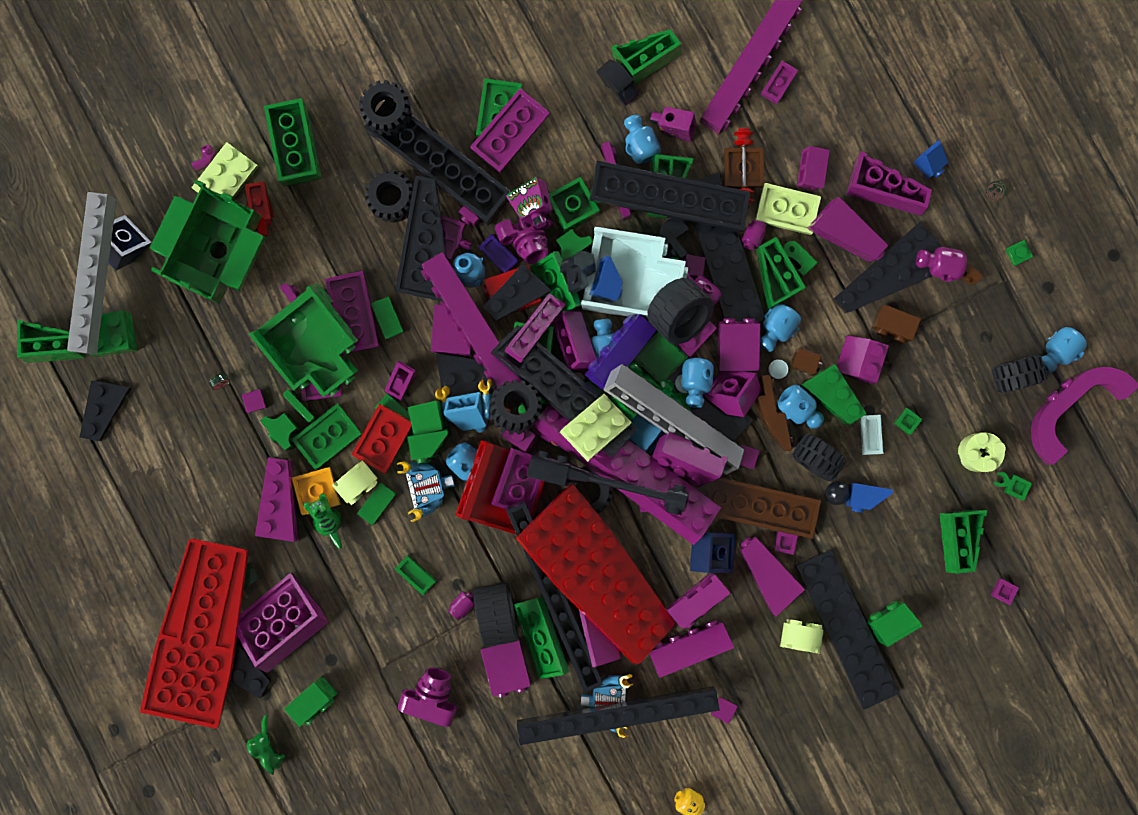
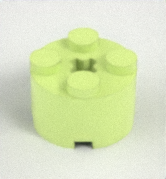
M986 432L974 433L961 441L958 455L962 465L968 470L990 472L1001 465L1006 448L1002 441L994 434Z
M362 460L338 481L333 483L332 486L346 503L349 502L352 505L363 495L362 491L365 490L367 493L378 482L376 481L377 477Z
M787 620L783 625L780 647L820 654L824 631L822 630V625L806 623V626H802L801 621Z

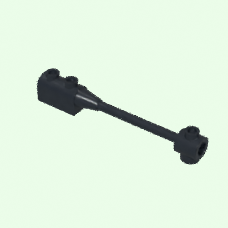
M540 450L538 454L534 453L532 455L527 471V477L562 486H569L570 480L589 481L664 500L666 512L676 515H682V512H685L689 499V492L685 491L686 487L674 484V487H669L666 493L590 474V472L569 462L568 457L558 455L557 459L550 457L549 452Z

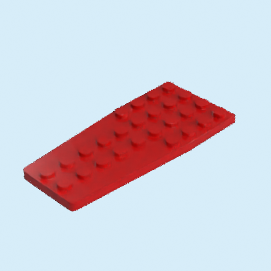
M570 484L515 538L552 583L632 663L640 664L674 627L675 622L625 549L574 484Z
M196 538L188 541L153 651L140 713L215 729L220 727L234 663L249 554L247 549Z

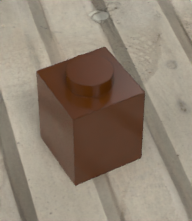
M798 348L795 350L790 368L808 375H814L820 371L822 361H820L821 355Z

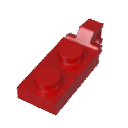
M263 181L245 184L248 207L262 215L257 226L258 232L264 237H268V226L272 225V217L266 183Z

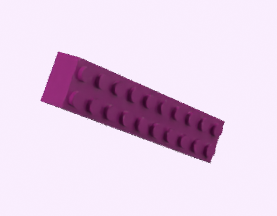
M550 404L537 419L534 428L599 476L666 493L669 487H674V484L686 487L685 491L689 492V499L686 510L682 512V515L666 512L664 500L621 489L618 490L694 545L702 538L721 509L720 506L668 468L660 465L657 460L629 440L613 458L601 450L591 460L587 461L560 433L570 422Z

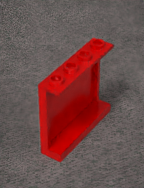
M480 441L474 464L455 516L516 535L506 509L491 504L510 452L509 449ZM543 480L530 512L531 518L537 512V502L544 491Z

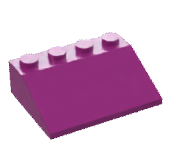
M290 573L240 614L237 636L254 666L268 673L324 627L328 620L297 578Z

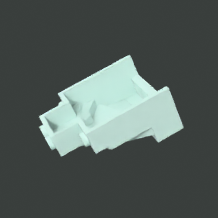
M595 227L591 254H594L596 271L600 258L605 256L611 257L623 282L621 287L623 291L621 297L616 302L611 303L589 295L595 272L587 277L588 286L585 288L584 298L581 303L582 310L621 316L640 314L647 318L649 305L659 290L675 279L687 278L688 267H685L686 261L662 258V255L666 256L668 244H664L665 238Z

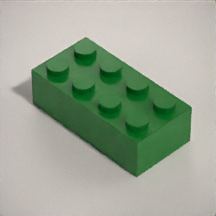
M299 98L265 105L264 111L278 181L285 187L322 179L308 108L304 100Z

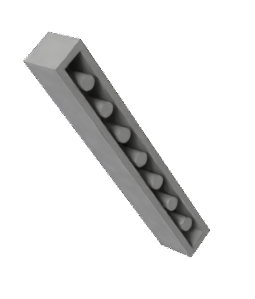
M87 192L67 351L97 355L117 200L108 194Z
M623 364L610 372L604 391L665 433L671 432L693 442L692 446L704 450V448L710 449L709 453L719 458L722 455L728 457L723 473L728 474L739 469L744 449L735 442L722 435L721 432L712 428L705 421H702L692 414L691 411L685 409Z

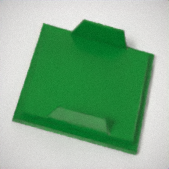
M658 332L634 359L659 382L666 380L688 356L677 345L669 343Z

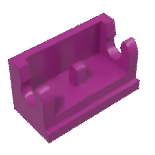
M813 146L802 150L797 188L808 190L824 188L830 150Z

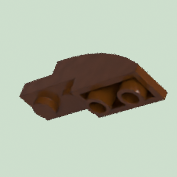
M770 375L761 376L759 380L762 396L756 398L760 417L774 441L785 452L792 451L794 441L792 435H789L788 432L790 420L786 419L785 413H777L779 408L778 400L773 395V390H775L774 379H770Z

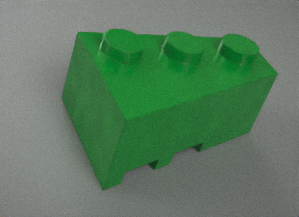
M671 29L648 35L647 38L635 41L634 39L620 46H611L613 58L630 74L634 85L682 55V44Z
M655 154L651 159L650 171L686 178L693 158ZM647 213V217L667 218V216Z
M777 237L758 247L756 254L769 310L801 292L806 287Z
M17 319V358L26 363L85 358V353L67 351L68 331L48 328Z
M835 364L799 385L844 425H849L866 415L865 410Z
M987 510L940 513L946 572L958 574L976 571L980 550L978 545L980 535H983L984 528H982L984 516L987 515Z

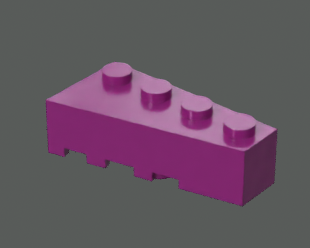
M861 151L855 159L846 194L921 216L928 208L932 190L911 178L899 174V171L884 166L883 162L877 159L874 160Z
M268 458L255 536L291 542L299 541L298 519L295 506L296 497L292 481L294 470L293 461L278 458Z

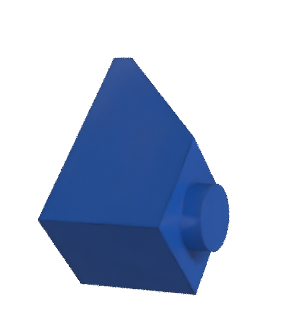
M938 140L913 163L929 179L933 175L937 178L945 171L943 167L948 163L943 146Z
M605 256L600 258L589 294L610 303L616 302L621 297L623 291L621 288L623 282L611 257Z
M850 483V497L846 506L852 507L851 511L863 513L864 509L871 510L893 494V490Z

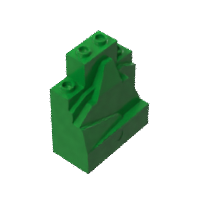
M317 283L306 287L307 290L258 330L252 331L248 335L293 391L297 388L302 390L312 383L324 398L328 394L332 397L340 391L339 386L345 383L347 385L355 379L354 374L358 370L346 355L356 348L354 344L358 342V339L333 308L331 303L334 301L323 287Z

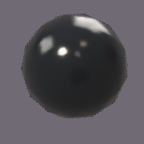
M836 480L827 486L825 495L827 500L833 505H842L848 501L850 489L846 483Z

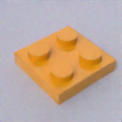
M331 467L292 477L302 515L309 514L303 506L304 503L317 501L320 494L327 496L330 508L341 505L338 492L332 486L335 481Z

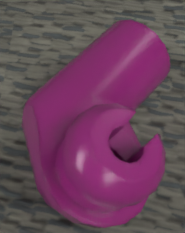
M204 145L201 148L202 158L191 163L195 171L208 167L212 162L215 151L210 145Z

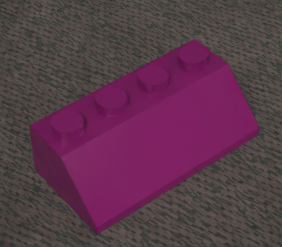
M579 610L592 667L621 659L624 654Z
M716 619L711 620L703 628H691L687 631L688 634L680 636V634L674 635L669 638L670 641L663 644L660 641L649 653L659 678L733 649L734 646L724 624L721 621L717 622Z

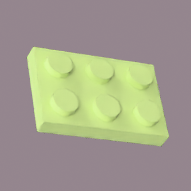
M226 142L198 180L205 183L206 187L221 195L225 192L235 198L259 166ZM195 183L191 187L196 192L200 190V187Z
M764 183L755 220L767 225L812 235L813 232L809 231L807 227L817 216L821 196Z
M603 394L567 424L560 433L589 461L630 426L632 422Z

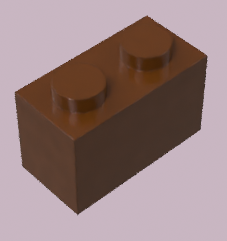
M884 304L878 309L872 329L876 330V333L881 336L887 337V335L895 337V341L905 344V342L913 340L921 318Z

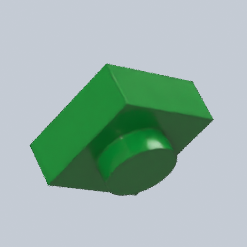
M1025 240L1005 249L1013 266L1033 257Z
M904 408L893 424L906 434L911 435L922 419L908 408Z

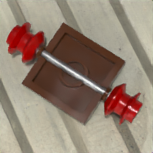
M739 128L734 133L738 137L734 144L740 148L724 149V187L740 188L738 190L748 191L752 195L754 191L749 188L764 187L763 148H748L754 142L750 140L753 132L749 128ZM750 196L748 206H750V203L754 202L753 199H750Z

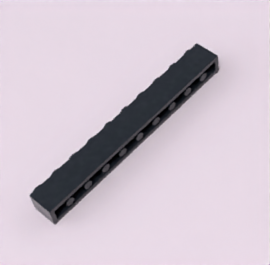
M524 500L505 507L515 533L518 536L533 521ZM522 547L584 692L586 693L603 685L596 667H592L589 650L565 595L552 583Z
M714 686L520 719L517 720V731L520 745L720 711L717 691Z

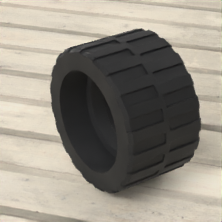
M690 278L675 279L662 287L654 296L647 311V319L669 343L674 345L683 344L696 337L708 324L714 311V302Z
M503 582L475 588L474 604L476 618L484 647L517 642V622L508 583Z

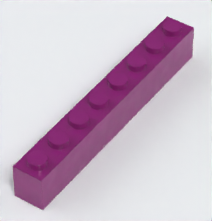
M802 0L774 1L704 111L699 123L717 134L722 129L724 131L727 129L731 122L729 117L732 113L736 114L741 106L739 101L742 97L746 99L752 88L749 87L751 82L756 83L762 73L759 71L762 65L766 67L772 57L769 55L772 49L777 50L782 42L779 38L783 33L786 35L791 28V19H796L800 14Z
M443 252L423 263V270H421L423 277L426 281L430 280L433 284L431 288L437 298L441 297L443 300V309L447 315L451 313L453 316V325L458 332L460 330L463 332L465 344L468 348L472 347L476 353L473 355L479 365L483 364L486 369L484 371L486 378L493 380L496 385L494 390H497L500 384L503 386L505 381L512 383V380H517V383H520L521 379L491 354L499 342Z

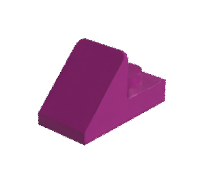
M398 360L384 391L402 400L410 383L417 376L416 370Z

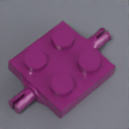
M441 214L447 259L453 260L459 246L471 250L473 243L462 239L466 226L465 223Z

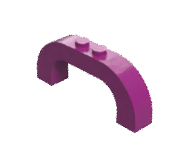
M1111 367L1089 369L1078 373L1073 378H1067L1061 383L1062 387L1058 391L1055 390L1047 396L1048 400L1038 409L1033 418L1031 440L1038 456L1046 465L1055 464L1068 452L1056 437L1055 425L1057 419L1091 387L1095 385L1102 386L1117 400L1127 399L1138 389V383L1124 371Z

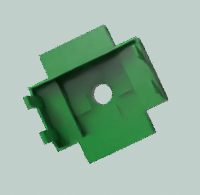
M196 179L194 183L200 187L194 203L174 196L150 246L152 251L167 259L161 271L154 267L151 270L167 278L168 281L220 304L228 287L241 292L265 243L266 237L255 232L262 215L235 201L234 196L225 192L222 195L207 188L205 183ZM220 245H226V255L217 259L215 257L216 248Z

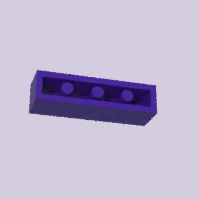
M642 315L628 316L623 322L624 326L612 335V341L609 345L601 349V355L598 359L589 364V370L585 375L600 390H604L610 372L621 364L628 367L656 331Z

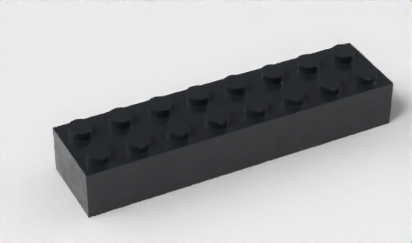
M385 100L375 114L381 117L389 116L395 111L397 103L393 100ZM409 116L410 121L405 123V129L399 128V133L395 134L393 131L389 136L386 133L380 135L377 131H372L367 124L364 126L370 136L423 177L436 179L437 187L462 207L465 206L485 225L489 226L509 201L506 195L511 193L510 190L414 116Z

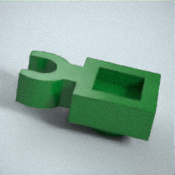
M997 472V475L1001 476L1003 480L1001 483L993 481V485L1006 487L1004 493L1024 501L1032 483L1016 475H1011L1009 479L1006 473Z

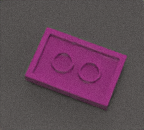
M513 448L510 449L491 503L492 505L505 509V507L524 500L529 513L531 512L542 481L527 477L532 455Z

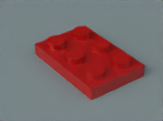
M379 404L351 455L386 474L412 428L411 420Z

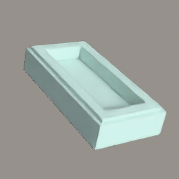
M881 415L861 417L862 455L883 454Z

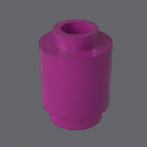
M752 220L748 224L741 240L745 248L755 250V248L761 245L766 233L765 223Z
M462 591L450 604L449 613L457 620L465 618L475 607L474 595L470 591Z

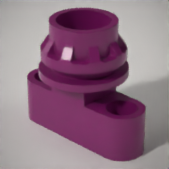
M549 213L544 216L546 225L542 228L537 229L534 223L528 224L520 218L518 219L519 223L512 225L510 219L498 223L494 228L501 245L513 243L518 255L527 264H535L549 254L547 249L548 240L544 232L553 224Z
M427 668L425 674L419 678L415 690L404 689L402 691L398 710L440 726H451L457 707L453 703L447 702L451 690L449 683L450 674L440 668Z

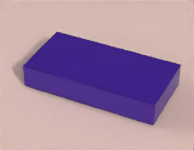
M493 234L478 247L503 273L510 271L519 262L504 245H501L500 241Z

